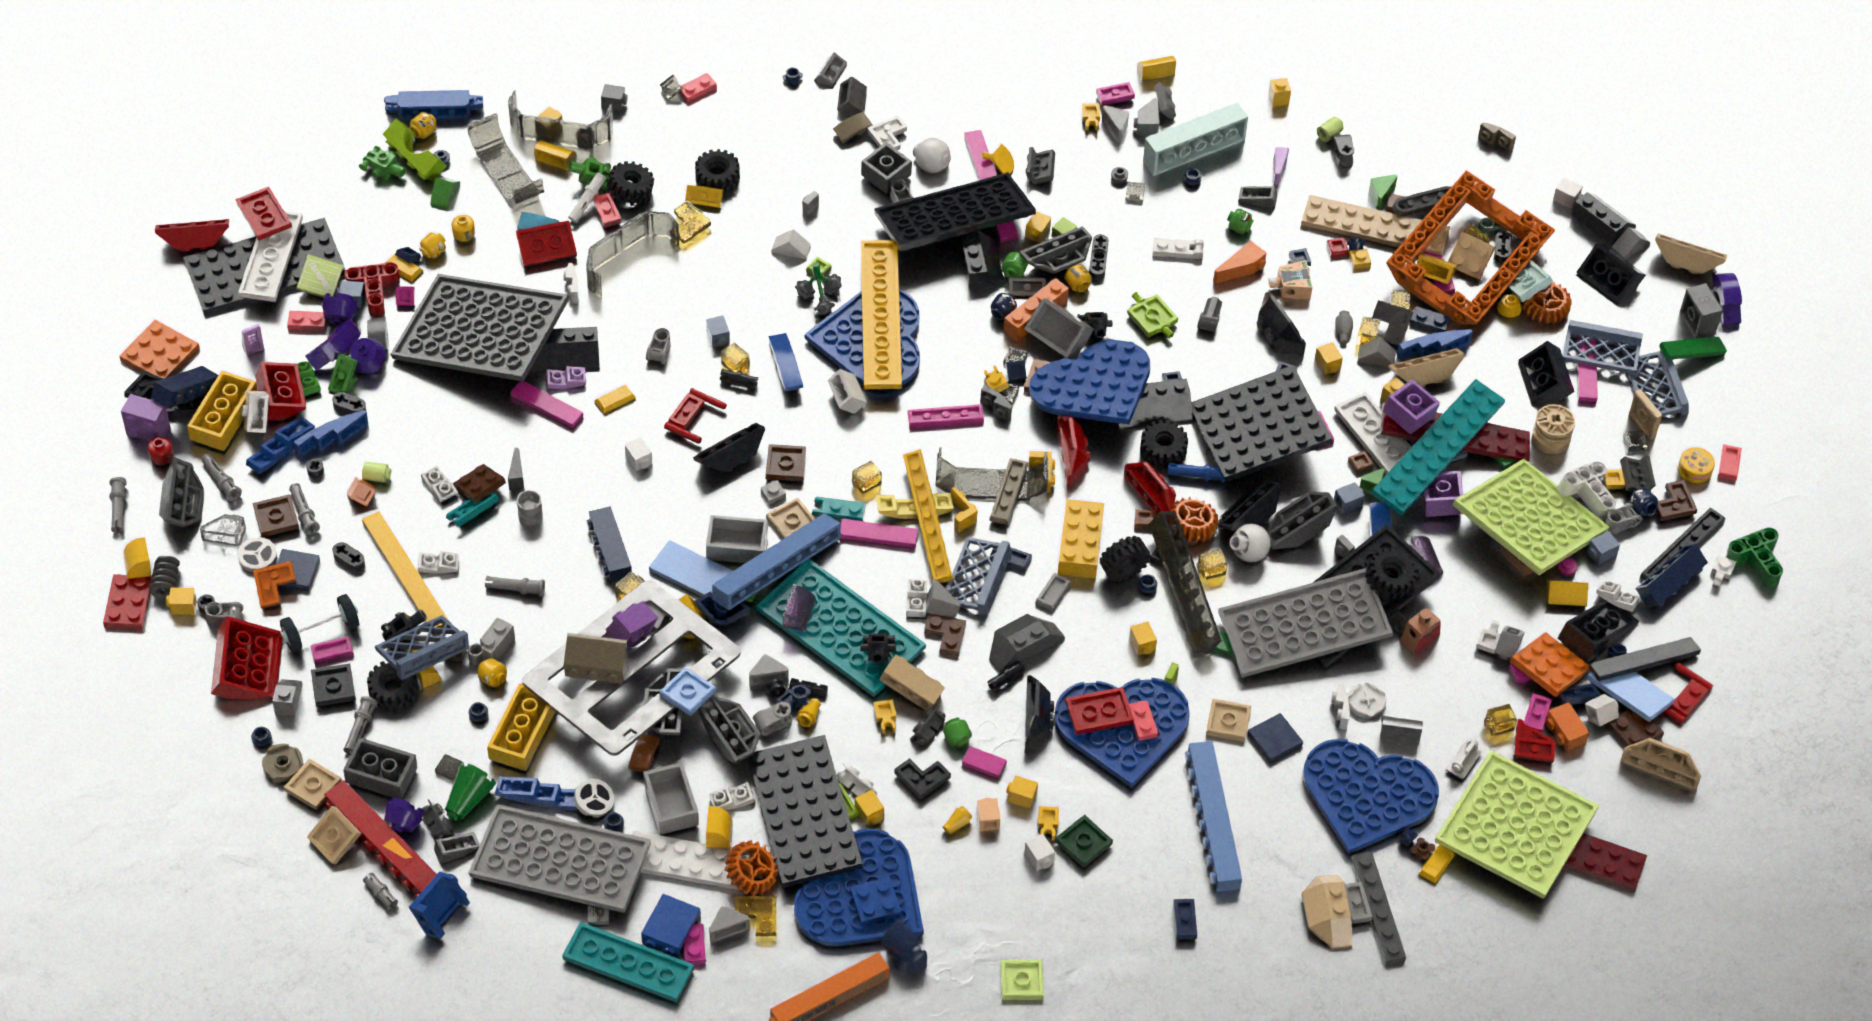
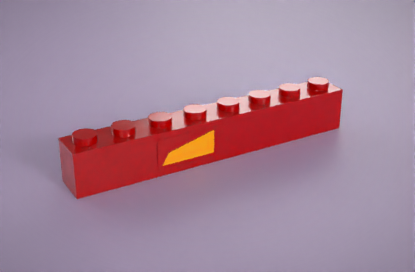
M342 780L324 794L325 807L327 810L331 806L337 807L361 832L358 838L363 841L364 847L369 852L372 851L379 863L385 864L394 878L398 877L403 887L407 891L411 890L415 894V898H417L437 874Z

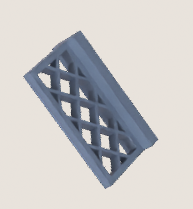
M1570 319L1563 358L1564 361L1636 374L1643 333ZM1570 337L1580 339L1581 341L1574 343ZM1595 340L1599 344L1593 347L1589 341ZM1583 344H1585L1588 348V350L1582 352L1578 348ZM1607 345L1617 346L1618 348L1611 350ZM1603 348L1607 353L1601 356L1596 350ZM1626 348L1634 349L1636 351L1630 354L1626 350ZM1573 349L1578 353L1576 356L1567 355V352ZM1620 351L1625 355L1621 359L1615 355ZM1593 353L1596 359H1588L1586 355ZM1611 356L1615 362L1608 363L1605 359ZM1630 360L1634 366H1625L1623 362Z
M1661 350L1640 355L1638 364L1641 365L1635 375L1628 373L1634 392L1640 388L1642 391L1651 393L1652 395L1649 399L1662 416L1679 412L1681 416L1689 414V402L1673 360H1666ZM1657 358L1659 362L1654 366L1648 363V361ZM1630 360L1624 362L1625 366L1630 367V364H1632ZM1644 367L1653 370L1650 375L1642 373L1641 371L1644 369ZM1656 372L1664 375L1662 380L1653 377ZM1638 376L1647 379L1643 385L1636 382ZM1650 381L1658 384L1655 390L1647 387ZM1662 386L1670 390L1667 395L1658 392ZM1655 396L1664 399L1661 404L1652 401ZM1669 401L1674 403L1676 407L1667 408L1664 405Z
M972 537L966 538L952 573L954 579L949 580L946 588L950 594L958 590L961 596L955 599L961 604V607L979 610L980 614L988 615L1012 554L1010 542L1002 540L1001 543ZM970 544L979 546V549L971 553L968 550ZM990 548L997 549L996 553L990 556L985 552ZM983 553L985 558L975 562L973 557ZM971 559L973 564L963 568L962 563ZM989 562L990 568L982 572L979 566ZM976 568L979 574L969 578L967 572ZM964 574L967 580L957 584L956 578ZM982 578L984 584L975 588L973 582ZM970 584L973 590L963 594L961 588ZM974 594L977 595L976 603L968 602L966 599Z
M441 615L375 645V650L397 670V676L403 680L468 650L469 640L468 633L465 630L459 631ZM440 623L444 625V628L434 627ZM421 632H428V635H427V636H426V635H417V634H419V633H421ZM432 633L442 634L441 637L431 636ZM411 640V643H401V641ZM415 641H425L424 645L414 643ZM389 647L394 648V651H385L384 649ZM398 648H400V649H408V652H397V651H398Z

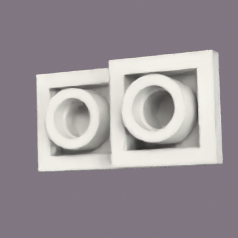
M568 263V268L563 273V281H566L568 296H571V304H578V276L573 264Z
M438 465L421 474L424 483L440 502L458 494L450 479L444 476Z
M440 550L439 555L419 552L418 572L452 573L458 571L459 553Z
M908 579L907 617H926L928 580Z
M1603 580L1596 589V593L1609 603L1631 612L1639 603L1638 595L1622 592L1621 585L1612 581Z
M1338 684L1337 692H1332L1331 703H1335L1334 711L1337 712L1336 720L1340 721L1339 729L1347 730L1350 714L1349 701L1344 687Z
M748 782L731 789L725 786L708 793L712 805L725 811L756 802Z

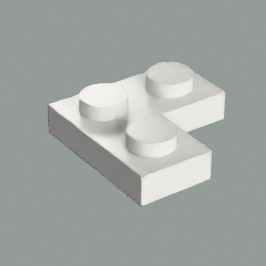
M899 115L867 128V133L878 147L887 142L897 150L901 149V144L895 136L907 131V125Z

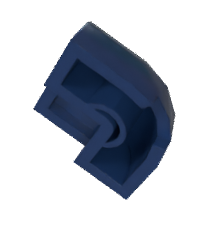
M711 591L694 602L695 607L709 622L717 626L733 624L750 611L744 602L730 610L726 609L713 600Z
M900 919L884 934L881 945L886 949L890 957L895 958V969L908 974L917 973L927 967V951L921 950V947L916 942L919 938Z

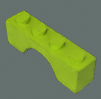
M395 118L382 133L387 139L385 142L391 148L395 147L397 149L396 153L402 159L406 158L408 160L406 163L415 170L416 168L418 170L417 174L423 180L429 179L433 182L447 167L437 155L429 150L422 153H414L412 144L415 134L398 119Z

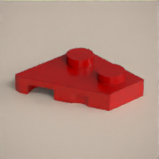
M1517 719L1513 757L1553 763L1556 741L1548 736H1544L1536 728L1533 729L1526 725L1522 719Z

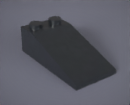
M1604 600L1566 621L1557 639L1587 663L1598 657L1635 627L1639 620L1625 609Z

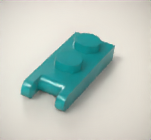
M492 492L477 503L468 499L447 513L446 519L449 521L455 519L454 524L460 527L498 502V496Z
M819 496L814 499L816 504H821V508L813 509V516L819 517L825 513L833 519L863 521L866 503Z

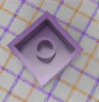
M1412 379L1388 397L1383 412L1409 434H1412L1435 417L1441 402Z
M130 394L121 409L125 432L131 437H138L150 442L156 437H165L171 427L166 407L156 401Z
M1461 471L1441 472L1423 492L1426 517L1463 514L1453 506L1455 499L1464 495Z
M644 601L638 604L633 603L625 611H619L612 617L613 621L606 628L607 632L604 637L627 640V649L629 650L646 640L658 616Z

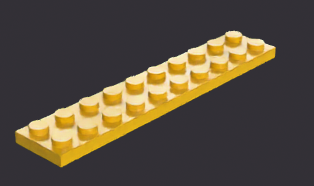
M861 240L864 389H902L897 246L893 240Z

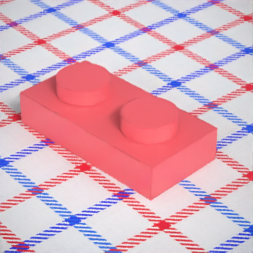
M705 73L679 86L678 93L688 103L716 89L717 83L708 73Z
M610 192L593 198L594 206L604 228L621 223L620 214Z
M289 310L287 328L288 330L325 331L327 320L324 319L323 312Z
M1147 700L1129 704L1134 718L1133 727L1138 741L1157 738L1158 731Z

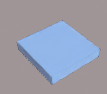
M685 667L659 691V694L662 698L691 716L716 692V686Z

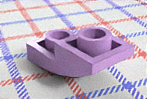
M566 366L565 371L546 370L545 373L546 389H566L586 384L585 367Z

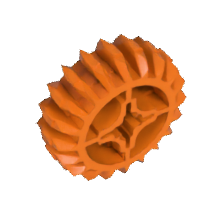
M1553 281L1546 289L1540 290L1531 299L1523 301L1522 306L1527 317L1532 316V321L1538 320L1539 324L1545 322L1546 325L1551 322L1554 325L1556 321L1561 322L1563 319H1566L1571 310L1572 299L1570 293H1567V288H1562L1561 284L1556 285L1555 281Z
M1189 496L1187 500L1183 497L1180 501L1176 500L1173 504V509H1171L1172 515L1167 520L1170 532H1174L1175 536H1180L1181 540L1186 539L1188 543L1194 541L1197 544L1199 540L1204 543L1206 539L1210 540L1214 536L1218 528L1219 518L1218 514H1216V509L1211 508V504H1205V500L1199 501L1198 498L1193 500Z
M752 840L746 843L744 841L740 842L727 853V858L724 862L727 866L724 871L729 872V874H727L726 878L732 879L731 885H737V891L743 889L744 894L750 892L751 896L757 893L759 895L763 894L775 884V878L779 874L776 871L778 866L774 864L776 858L771 857L772 851H766V845L760 847L759 841L754 844ZM749 855V858L741 859L740 856ZM755 877H763L761 881H754Z

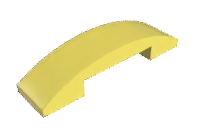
M951 493L933 494L938 515L953 511ZM876 495L875 499L879 514L894 518L918 519L914 499H895V495Z

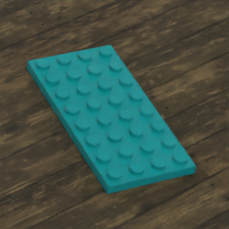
M811 559L801 564L756 606L758 612L873 697L887 686L879 679L895 655L903 657L911 663L926 649V643ZM863 635H895L896 651H889L888 661L879 664L868 661V652L860 651V644H863Z

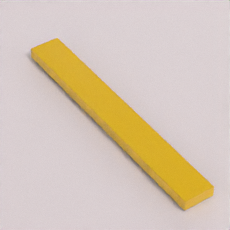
M921 449L903 454L933 581L937 580L939 583H943L954 578Z
M380 511L362 518V523L417 610L421 609L427 615L425 623L441 615L448 620ZM440 623L434 627L444 628V625Z

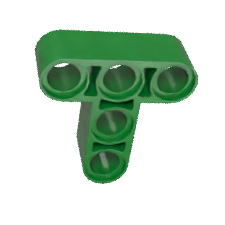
M1767 527L1730 542L1725 557L1736 561L1735 565L1748 561L1766 586L1776 587L1783 574L1781 564L1771 552L1774 550L1779 537L1776 529Z

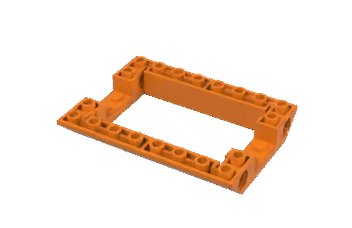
M1467 170L1392 254L1386 264L1397 284L1443 315L1450 316V320L1456 324L1477 325L1556 229L1527 210L1519 216L1493 198L1496 189ZM1466 203L1522 240L1520 245L1475 296L1472 302L1466 299V296L1459 291H1456L1451 297L1426 280L1424 276L1427 270L1419 264H1415L1419 255L1424 253Z

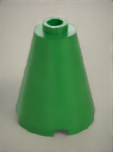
M462 762L458 768L445 806L446 815L454 821H457V819L462 820L494 788L495 780L493 778L491 781L487 779L488 774L480 768L469 763L465 766L464 762Z

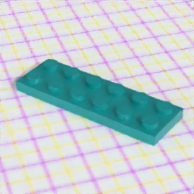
M582 922L577 926L562 955V959L676 1003L694 970V964Z

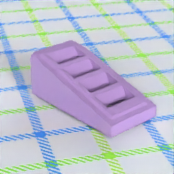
M1276 147L1274 150V186H1278L1288 160V147Z
M259 323L241 330L242 348L247 356L265 349Z

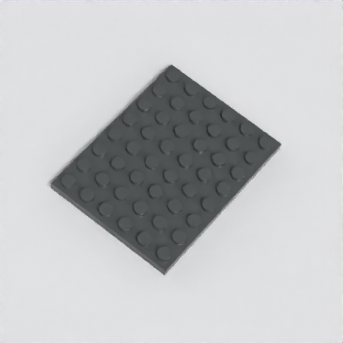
M438 273L390 355L395 360L524 381L570 299L568 294Z

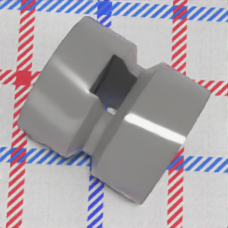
M534 490L521 492L516 500L519 521L528 526L540 523L543 518L541 495Z

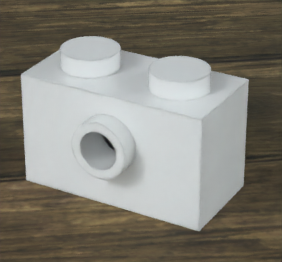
M839 369L827 380L840 409L855 414L867 403L855 374Z
M246 390L245 405H242V416H244V429L247 432L266 433L269 395L265 391Z

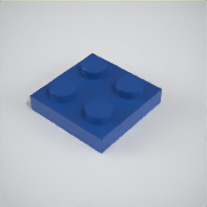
M890 876L850 886V892L861 925L901 916L902 911Z

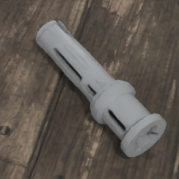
M207 453L202 456L201 462L216 479L218 488L224 491L227 500H237L242 495V489L235 485L234 479L231 476L226 475L212 454Z
M113 477L109 480V485L111 486L109 499L112 501L111 531L117 533L118 527L119 533H121L124 529L123 502L127 497L125 493L127 480L123 477Z
M299 483L291 484L289 491L298 509V519L303 524L304 533L307 535L317 533L320 529V524L315 520V512L308 506L301 485Z
M489 575L485 578L486 581H493V583L485 582V588L521 591L523 595L533 593L538 594L540 597H543L545 592L544 579L536 581L525 577L519 580Z
M362 696L360 698L361 704L359 709L355 711V721L343 748V751L351 755L359 737H362L366 725L372 720L371 714L378 704L372 697Z

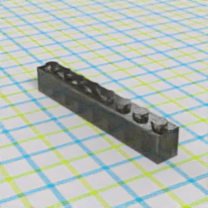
M1160 511L1149 523L1153 539L1193 652L1210 654L1222 641L1177 514L1176 512Z

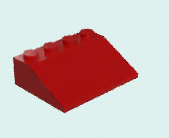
M226 616L218 627L211 694L227 699L273 700L275 687L278 683L282 644L280 632L282 631Z

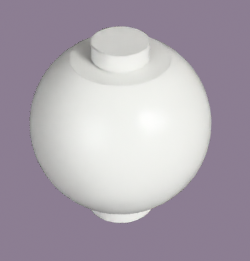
M936 137L927 138L917 143L912 151L918 166L928 173L941 172L951 161L949 146L946 142Z
M1256 524L1241 526L1230 539L1231 549L1238 558L1246 562H1257L1263 559L1269 552L1271 545L1267 531Z

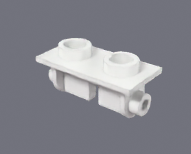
M1471 739L1468 742L1465 741L1446 768V771L1464 779L1482 753V750L1478 748V741L1476 739Z
M844 763L842 764L845 770H840L837 773L838 781L842 782L849 789L853 784H856L851 791L857 796L873 790L875 794L877 793L872 788L874 784L865 777L862 780L858 776L860 772L852 765L848 768Z

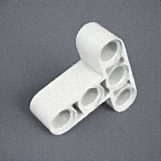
M1593 461L1568 471L1557 485L1558 492L1563 496H1571L1577 493L1592 513L1601 520H1605L1608 512L1615 509L1617 505L1616 500L1601 482V479L1607 472V467L1600 461Z

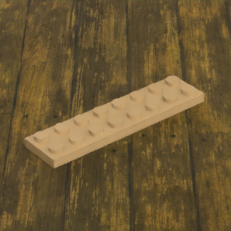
M1309 194L1301 226L1350 237H1361L1363 240L1399 248L1422 220ZM1446 226L1425 250L1426 252L1443 255L1450 226Z

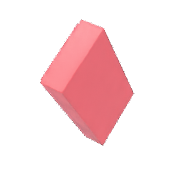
M1723 444L1718 470L1719 478L1737 480L1742 448Z

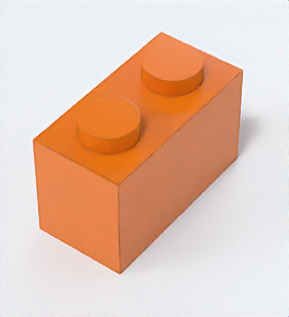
M1569 702L1548 710L1545 720L1546 726L1549 730H1552L1557 743L1563 747L1565 752L1586 744L1589 731Z

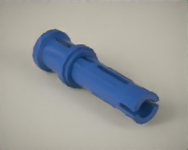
M1168 464V475L1199 477L1205 481L1219 480L1221 483L1225 481L1219 468L1210 466V464L1205 466Z

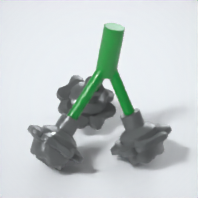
M814 262L812 264L814 276L808 281L805 279L803 281L798 280L794 287L797 290V294L804 299L808 297L813 298L816 292L813 288V282L816 280L820 297H818L819 303L813 310L818 311L819 315H826L832 312L835 304L826 300L823 291L827 292L828 295L838 293L842 287L841 277L837 276L836 273L824 277L821 275L819 263ZM820 279L823 280V282H822V284H823V286H824L823 290H822V285H821Z

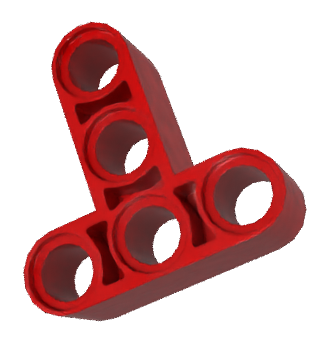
M393 262L350 267L345 271L346 281L364 282L369 314L373 317L384 315L385 304L382 288L393 287L400 282L398 265Z

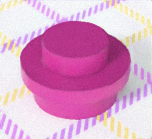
M1571 558L1564 559L1558 563L1559 572L1564 576H1571L1577 570L1576 561Z

